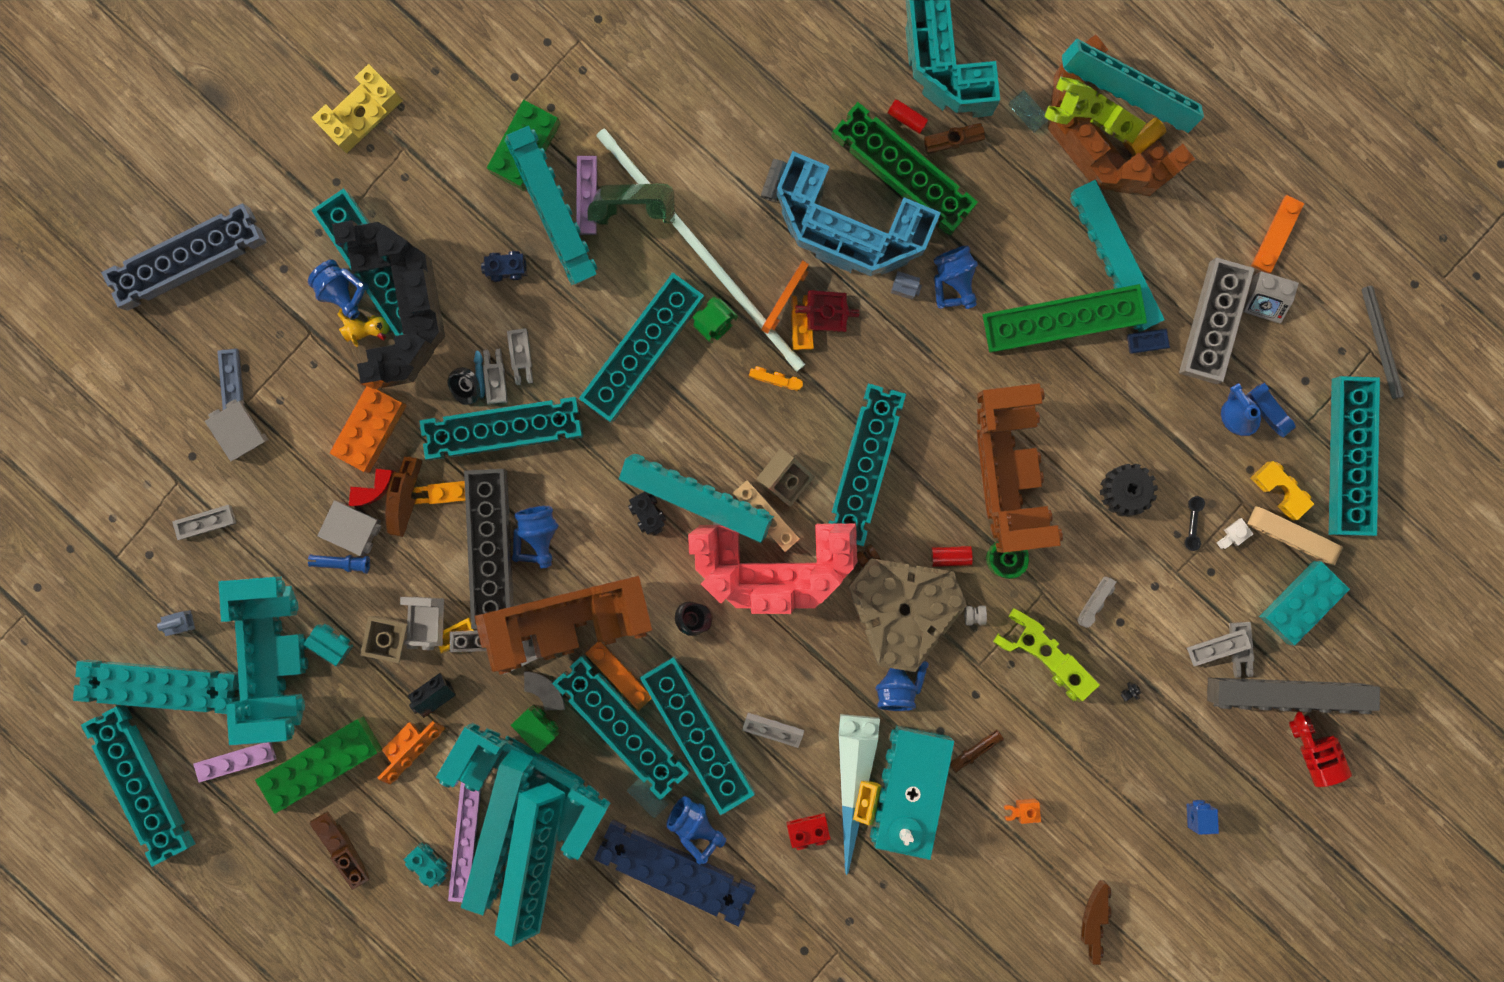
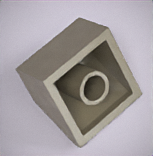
M780 448L756 479L791 507L815 476L795 458Z
M375 615L368 616L360 655L400 663L408 624Z

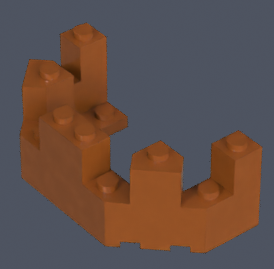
M1096 34L1085 42L1105 54L1108 51ZM1061 64L1054 74L1050 106L1060 107L1066 94L1065 90L1062 92L1056 88L1060 77L1080 80L1095 91L1099 88L1089 81L1082 80L1074 73H1068L1063 68V64ZM1074 117L1068 124L1048 121L1050 133L1088 181L1096 180L1100 190L1105 189L1121 193H1137L1151 196L1195 160L1184 144L1169 154L1162 144L1157 141L1141 154L1137 153L1126 162L1100 128L1090 122L1092 118Z
M1040 383L982 390L977 394V402L981 403V409H977V424L981 425V430H977V443L986 513L988 519L993 521V524H990L993 539L998 538L999 543H996L997 552L1001 553L1061 546L1060 541H1063L1062 530L1058 529V525L1050 526L1053 517L1052 511L1048 510V506L1020 508V505H1023V498L1018 490L1042 487L1041 483H1044L1043 472L1039 470V464L1041 463L1040 452H1037V448L1013 451L1015 437L1011 435V431L1038 427L1037 423H1040L1039 412H1036L1035 406L1042 404V400L1045 399L1044 389L1040 388Z
M639 576L474 616L481 646L487 649L492 672L498 671L499 675L521 668V663L527 662L522 641L530 640V635L532 636L536 657H543V660L555 658L556 653L562 652V656L574 653L573 649L579 648L574 624L575 627L585 626L588 620H593L598 643L604 642L605 645L616 643V638L627 635L635 636V639L647 636L646 632L652 631Z

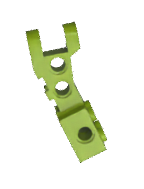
M1060 77L1056 86L1058 90L1066 91L1061 106H1048L1044 115L1048 120L1060 124H1068L1074 117L1092 118L1090 122L1099 128L1103 125L1102 130L1108 134L1113 135L1115 133L1113 137L1123 143L1127 140L1132 144L1146 124V122L1099 93L1096 96L1098 92L1086 86L1080 80Z
M1014 608L1012 609L1008 617L1025 628L1017 643L1010 642L998 633L993 643L1007 652L1020 648L1037 657L1050 670L1053 675L1052 680L1059 687H1065L1067 690L1066 695L1073 702L1084 701L1100 686L1072 655L1070 656L1069 653L1064 655L1057 648L1059 643L1054 638L1050 640L1043 633L1045 628L1040 623ZM1024 636H1032L1034 639L1033 645H1025L1023 642ZM1042 646L1050 647L1051 654L1046 657L1041 654ZM1071 675L1076 676L1078 679L1076 686L1072 685L1069 681Z

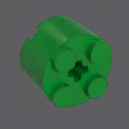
M713 297L708 301L707 307L703 311L699 310L693 316L695 320L693 326L709 343H713L712 339L719 340L733 326L731 321L733 319L736 321L738 315L721 298Z
M997 541L992 544L987 552L986 561L988 568L994 575L1012 579L1021 576L1027 570L1029 563L1028 550L1001 553L997 552L996 543L999 542ZM1005 555H1011L1010 563L1004 562Z

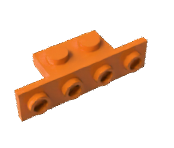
M432 721L420 733L416 726L409 722L382 749L391 764L377 778L391 785L446 728Z

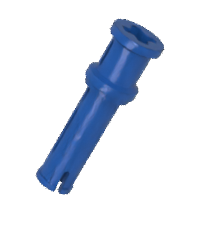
M310 554L308 560H316V562H308L309 567L344 569L347 572L362 571L364 574H367L370 569L369 556L358 558L353 557V555L332 557Z

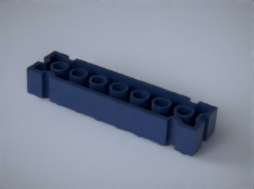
M612 819L604 836L608 841H602L594 860L606 866H609V863L612 862L617 865L615 870L716 917L720 912L724 914L725 921L739 927L745 914V906L743 904L749 905L755 892L754 884L740 879L738 883L733 880L734 875L709 863L699 865L694 856L635 829L630 833L625 830L627 825ZM620 844L624 845L622 851L618 850ZM728 894H731L733 900H726L725 895L728 897Z

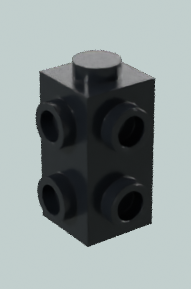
M644 491L629 500L630 505H628V508L633 516L637 515L640 522L637 524L642 533L646 532L647 535L652 533L655 536L663 531L662 527L666 526L664 521L667 519L662 510L658 511L655 507L657 501L654 495Z
M439 673L408 695L411 702L409 706L415 714L419 713L425 718L456 696L451 682Z

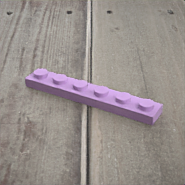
M461 782L448 896V901L462 902L473 864L481 790L479 792L476 790L475 792L470 791L464 786L463 782Z

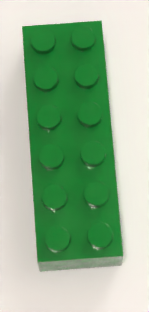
M363 716L255 779L273 813L276 814L381 752L382 747Z

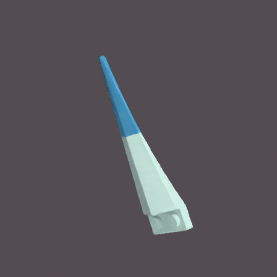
M840 714L839 752L846 875L849 873L860 822L853 820L861 781H869L878 743L879 717Z

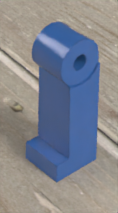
M1265 383L1257 385L1246 397L1250 398L1261 411L1260 415L1278 435L1285 437L1296 428L1295 423L1287 416L1268 391V386Z

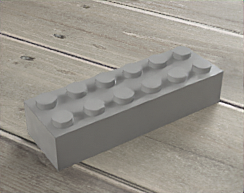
M1215 258L1209 262L1179 374L1214 384L1224 381L1254 268L1220 258Z

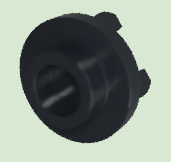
M1128 682V688L1121 692V697L1124 701H1128L1133 696L1136 700H1139V694L1142 693L1136 683Z

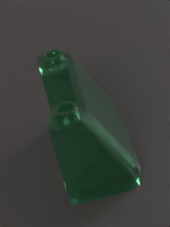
M664 183L603 185L598 189L588 206V221L597 225H608L609 218L613 215H618L617 205L646 204L647 214L651 218L663 219L665 224L675 223L674 190L671 186Z

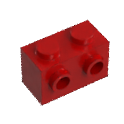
M825 813L786 822L792 848L802 850L808 848L809 844L815 843L818 846L826 844L827 840H831Z

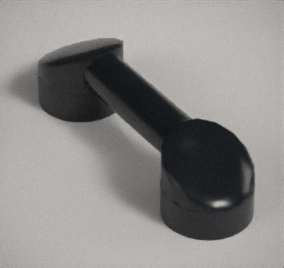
M1194 496L1188 501L1191 515L1189 535L1184 539V546L1190 551H1196L1201 546V540L1197 536L1199 511L1204 509L1205 501L1199 496Z

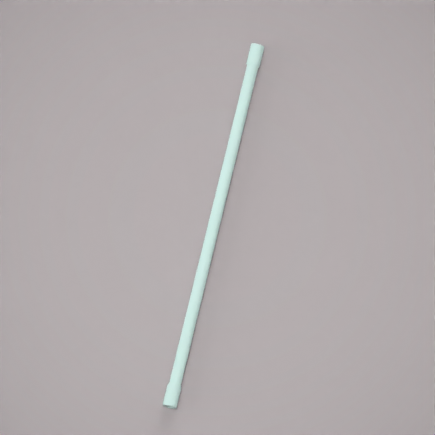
M602 129L596 135L597 138L611 151L762 329L766 322L763 315L627 157L608 131ZM770 329L768 334L765 333L796 372L806 365L775 330Z

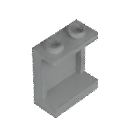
M236 399L225 405L226 409L221 412L219 409L208 414L210 418L205 420V423L230 462L269 440L265 433L261 434L243 404L245 403L243 400L238 402Z
M334 500L318 537L359 556H365L373 547L371 542L374 535L377 536L381 530V520L355 510L343 502Z
M400 597V605H408L407 639L404 641L407 649H419V646H422V650H434V646H442L444 598Z

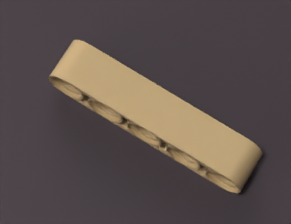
M1255 506L1247 523L1251 528L1332 566L1336 565L1343 550L1342 546Z

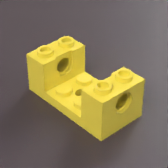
M370 64L355 76L360 85L334 110H331L325 104L312 117L345 153H348L403 101ZM359 108H365V114L362 117L356 116V111Z

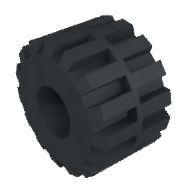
M1124 464L1114 468L1105 475L1106 478L1100 484L1103 486V489L1100 490V495L1104 496V500L1101 501L1104 505L1107 504L1109 506L1108 510L1111 513L1116 512L1118 516L1128 517L1141 514L1152 506L1151 502L1157 498V495H1154V491H1158V485H1153V481L1156 479L1154 475H1148L1149 470L1147 468L1142 469L1139 464ZM1133 487V490L1129 493L1127 489Z

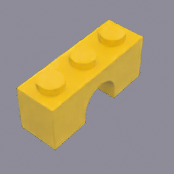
M1274 461L1266 462L1251 479L1263 492H1270L1275 486L1282 488L1284 499L1277 507L1290 520H1298L1314 505L1310 500L1312 499L1311 496L1297 486L1298 483L1293 477L1287 476L1283 472L1284 468L1281 464Z

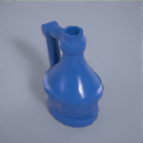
M968 245L952 249L934 258V263L938 268V274L934 277L936 304L940 309L964 305L966 309L977 305L976 295L972 292V278L978 262L969 253L970 247ZM942 281L958 291L961 298L944 300Z
M335 260L323 262L308 277V285L313 288L318 301L338 305L342 309L343 314L349 317L350 320L360 315L358 305L365 290L369 288L367 283L361 281L349 270L339 268ZM349 281L357 287L352 301L349 294Z
M1238 383L1230 388L1228 400L1221 408V419L1231 433L1240 436H1251L1260 427L1261 411L1250 398L1246 397L1241 385Z
M551 506L527 508L515 514L518 528L514 530L512 560L514 562H537L540 564V568L552 566V555L549 553V545L559 525L552 515L553 509ZM521 538L534 548L537 555L521 554Z
M923 661L920 665L915 685L907 676L905 670L890 668L887 675L875 687L879 698L878 708L888 711L915 710V696L921 692L926 670L929 666L928 662Z
M687 796L677 801L668 817L667 828L679 836L681 843L695 857L699 865L707 863L708 858L716 847L722 848L724 846L726 837H724L722 832L713 829L703 804L692 802ZM705 839L710 844L701 853L690 840Z

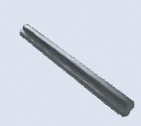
M1367 286L1362 288L1361 291L1391 396L1393 399H1398L1404 396L1374 287Z

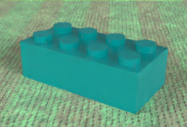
M1313 561L1259 617L1286 644L1295 646L1350 589L1322 561Z

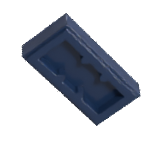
M1167 329L1127 335L1129 354L1170 348Z

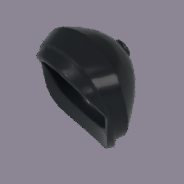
M459 367L454 369L447 378V384L452 395L461 404L470 405L476 403L480 396V386L476 375L468 368Z
M685 602L677 608L675 624L683 634L697 636L708 631L711 627V613L705 605L696 602Z

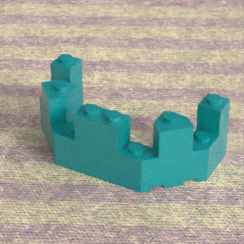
M906 0L907 24L905 31L909 66H912L913 78L924 87L922 95L942 111L948 106L956 113L972 112L973 118L992 116L1000 102L996 61L956 65L950 0Z
M282 576L218 581L221 622L235 621L240 700L226 704L229 745L288 741L294 735V725H301L305 701L302 694L284 695L286 681L283 679V676L303 674L308 669V659L305 657L307 647L304 646L306 641L304 634L280 635L282 622L279 620V617L297 615L299 608L292 586H285Z
M475 723L464 727L436 776L440 780L439 783L447 788H450V786L454 788L461 781L470 791L475 792L476 790L479 792L494 768L499 769L500 763L511 750L534 757L532 765H535L532 776L528 777L527 783H530L528 790L550 783L566 793L557 841H564L560 849L564 852V856L571 860H574V858L578 860L611 803L605 798L602 800L598 798L600 793L592 786L588 785L586 787L583 785L585 780L544 755L537 754L532 748L510 736H506L505 739L501 738L499 732L488 728L485 731L479 730L480 726Z

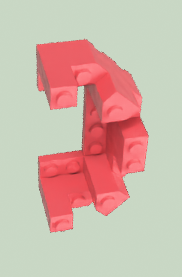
M856 523L815 525L817 563H740L739 533L722 525H700L688 534L689 554H695V570L705 578L701 585L720 603L727 599L735 608H751V614H791L795 608H816L854 569L857 564Z

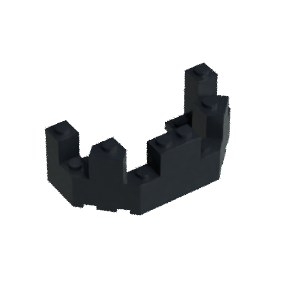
M351 220L332 224L336 245L349 253L352 273L387 267L392 268L403 335L394 336L395 345L366 350L368 362L357 364L360 384L372 389H380L414 382L418 377V373L433 355L436 347L445 338L432 259L380 222L357 225Z

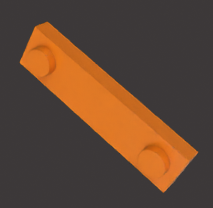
M1288 195L1283 198L1251 265L1252 267L1269 274L1272 272L1303 208V202Z
M802 260L761 330L768 334L770 329L775 330L780 322L777 318L800 280L804 282L809 271L806 269L809 264Z
M597 642L585 653L638 711L652 699L646 688L603 642Z

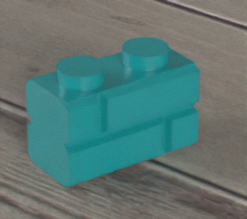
M327 624L316 625L304 642V646L334 666H340L353 648V645L349 643L350 639L341 634L340 636L333 633L334 629Z

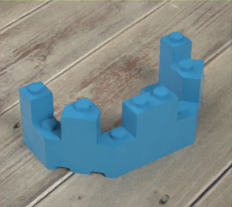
M792 151L777 187V197L791 237L795 238L799 247L816 253V259L850 273L854 269L868 276H873L877 273H881V275L907 265L909 260L923 255L941 212L904 197L889 233L882 232L815 204L830 166Z

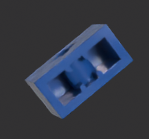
M1193 800V803L1186 804L1189 829L1199 835L1219 834L1218 809L1212 807L1209 803H1205L1204 800Z

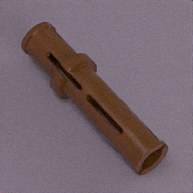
M996 729L967 751L966 749L962 751L961 755L950 762L951 768L957 773L968 764H973L975 759L1003 741L1004 738Z

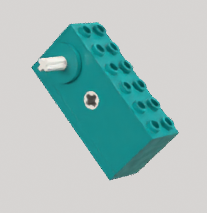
M896 725L895 730L892 729L890 734L892 747L887 750L886 754L888 766L883 769L882 773L884 786L880 791V806L876 810L875 827L872 826L870 832L871 842H873L876 849L931 860L954 740L950 736Z

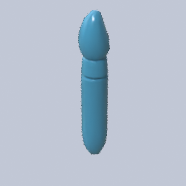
M476 351L474 363L476 364L475 372L480 386L479 397L484 398L483 357L479 351Z

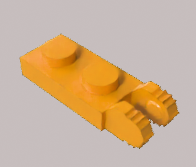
M803 295V306L807 305L808 295ZM791 296L793 350L814 349L813 331L807 330L806 314L795 313V310H797L795 306L798 304L796 296Z
M761 367L751 368L749 378L786 389L800 391L801 387H803V381L797 379V377L787 379L785 374L774 372V375L766 373L767 369Z
M465 481L430 484L423 487H414L413 490L415 493L428 491L429 497L427 499L418 498L415 504L465 501Z

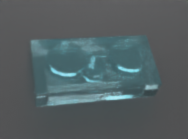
M1025 90L1008 104L1033 133L1048 121L1044 117L1045 112Z
M638 778L627 789V792L655 819L669 803L664 798L659 800L649 789L651 785L647 781L643 783Z

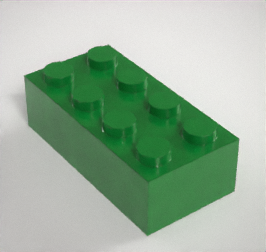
M523 99L487 166L490 174L525 191L526 186L504 140L508 134L529 126L531 130H535L539 140L536 143L538 148H543L546 152L561 125L558 117Z

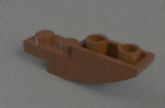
M404 456L399 473L392 472L385 510L387 533L390 535L403 537L416 501L410 497L423 462L418 458Z
M326 811L310 821L311 827L331 854L330 859L350 888L353 890L367 882L370 878L360 856L340 824L337 825L330 813Z
M1100 880L1093 889L1085 907L1081 926V941L1088 945L1089 961L1093 965H1101V958L1104 957L1103 946H1101V938L1104 936L1103 926H1100V924H1108V918H1111V907L1108 906V898H1111V887L1104 880Z

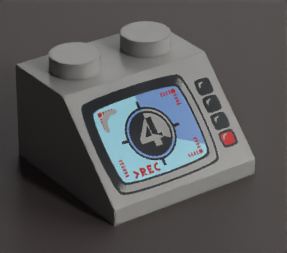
M1262 271L1255 274L1243 312L1280 324L1294 301L1299 283Z

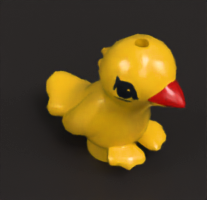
M341 308L337 314L344 324L343 327L339 328L346 342L352 341L356 347L359 346L358 340L368 335L376 336L385 341L386 334L390 329V326L383 317L367 316V322L359 319L350 320L349 317L343 314Z

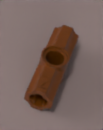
M981 123L961 128L953 127L949 131L925 136L924 145L928 154L947 149H957L963 145L985 140V132ZM951 135H956V136H958L959 141H958V142H953V141H951L950 136H951Z

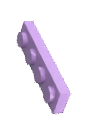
M577 156L576 222L581 231L579 235H597V156Z
M272 742L260 743L194 763L198 782H203L276 760V755Z

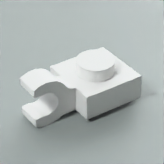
M1240 518L1224 530L1227 535L1219 540L1217 544L1221 549H1226L1232 543L1238 546L1252 536L1253 533L1244 520Z

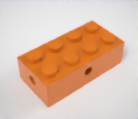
M366 386L329 454L362 472L370 473L407 405L378 389Z

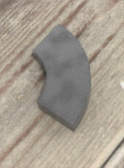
M524 672V691L538 696L543 702L545 711L565 710L563 696L555 688L551 680L536 672Z

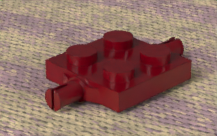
M810 290L808 291L807 305L795 306V309H797L795 313L806 314L807 330L844 333L847 332L848 317L858 318L860 315L857 314L860 312L858 309H848L847 293Z

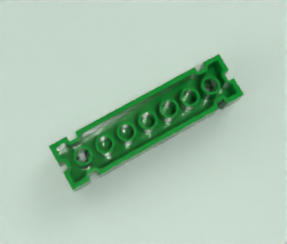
M857 102L848 112L847 122L842 119L832 131L831 137L842 147L845 144L849 145V152L903 198L905 197L941 212L938 218L940 221L938 227L951 236L963 221L960 217L966 218L975 208L978 201L967 192L964 195L959 193V185L877 117L873 120L869 118L870 111ZM860 130L863 131L862 134H861V133H860V134H857V133H856V131H860ZM951 204L952 208L948 210L946 206Z

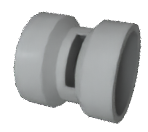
M972 606L965 607L966 625H973L974 623L986 625V606H978L977 608Z

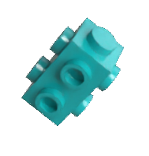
M421 842L403 859L406 862L405 865L410 871H415L424 886H429L430 888L435 884L439 886L447 878L445 876L449 871L446 868L447 864L433 854L434 851L428 844L424 845Z

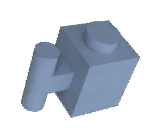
M898 271L891 293L913 300L915 295L919 296L922 287L919 284L920 278Z
M191 610L161 617L162 622L157 624L158 630L165 633V636L195 629Z

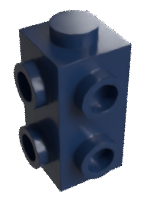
M510 251L508 255L490 253L489 256L484 257V262L481 263L482 274H485L492 282L503 281V278L521 280L522 277L527 276L526 257L523 253L520 254V251Z

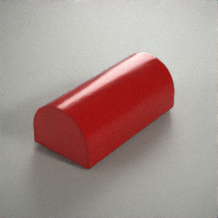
M897 99L894 100L887 114L918 134H921L928 123L927 118Z
M971 546L931 547L932 567L972 566Z

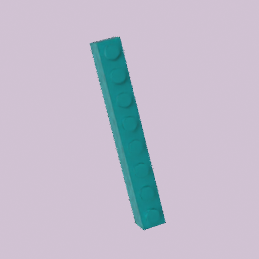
M1077 38L1062 55L1063 68L1068 73H1074L1082 80L1095 84L1099 89L1112 93L1116 98H1122L1131 106H1137L1143 109L1145 113L1158 117L1162 122H1168L1177 130L1189 133L1204 118L1201 104Z
M1096 180L1074 189L1070 197L1071 203L1075 208L1077 207L1080 213L1079 219L1083 225H1086L1088 237L1091 242L1095 243L1097 247L1096 253L1101 260L1103 259L1106 265L1105 271L1109 277H1112L1115 283L1113 284L1114 289L1137 284L1141 286L1147 323L1133 326L1134 329L1142 332L1164 321L1165 319Z
M632 454L625 459L618 479L760 543L766 538L774 518L764 509H756L750 503L738 501L728 493H720L715 491V488L712 486L699 484L694 478L683 477L678 471L667 470L661 464L649 462L639 454Z

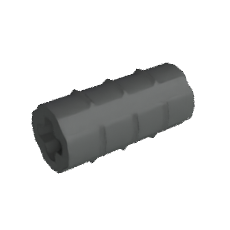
M773 159L763 186L761 198L771 202L777 201V187L786 168V162Z

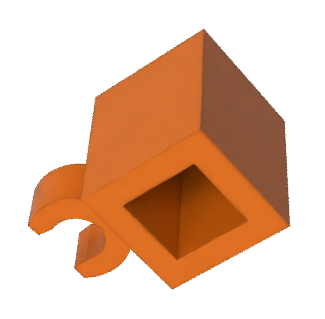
M1036 799L1016 800V807L1012 805L1004 806L1005 810H1012L1010 816H1004L1007 821H1012L1017 817L1021 824L1041 822L1040 803Z

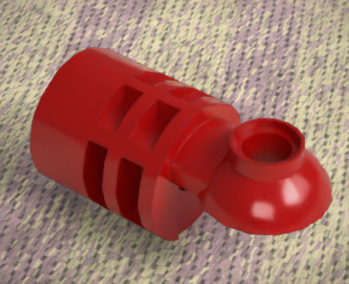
M1298 711L1294 720L1289 722V726L1294 738H1301L1303 745L1300 747L1314 786L1327 787L1349 779L1352 773L1338 738L1326 736L1313 740L1311 734H1314L1315 730L1309 716H1304L1301 711Z

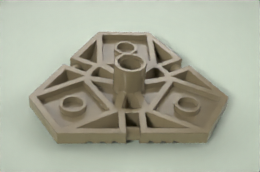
M871 558L848 586L860 621L865 623L867 628L864 631L877 665L880 667L916 672L939 642L938 638L941 635L944 636L967 606L954 571L922 566L909 567V564ZM908 574L914 575L913 582L907 581ZM903 604L908 607L906 615H901L899 611L900 606ZM878 618L879 625L874 626L872 620ZM930 626L935 629L932 635L927 632Z

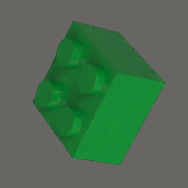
M532 705L510 726L539 754L560 732L558 731L559 726L553 720L549 721L544 716L546 713L541 707Z

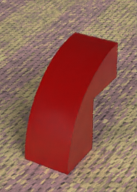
M376 469L374 488L350 486L349 506H366L381 499L388 491L392 472L396 471Z

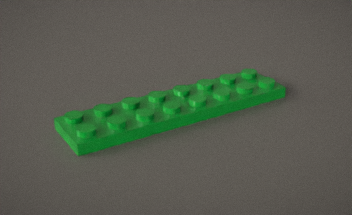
M1140 284L982 314L989 353L1147 323Z

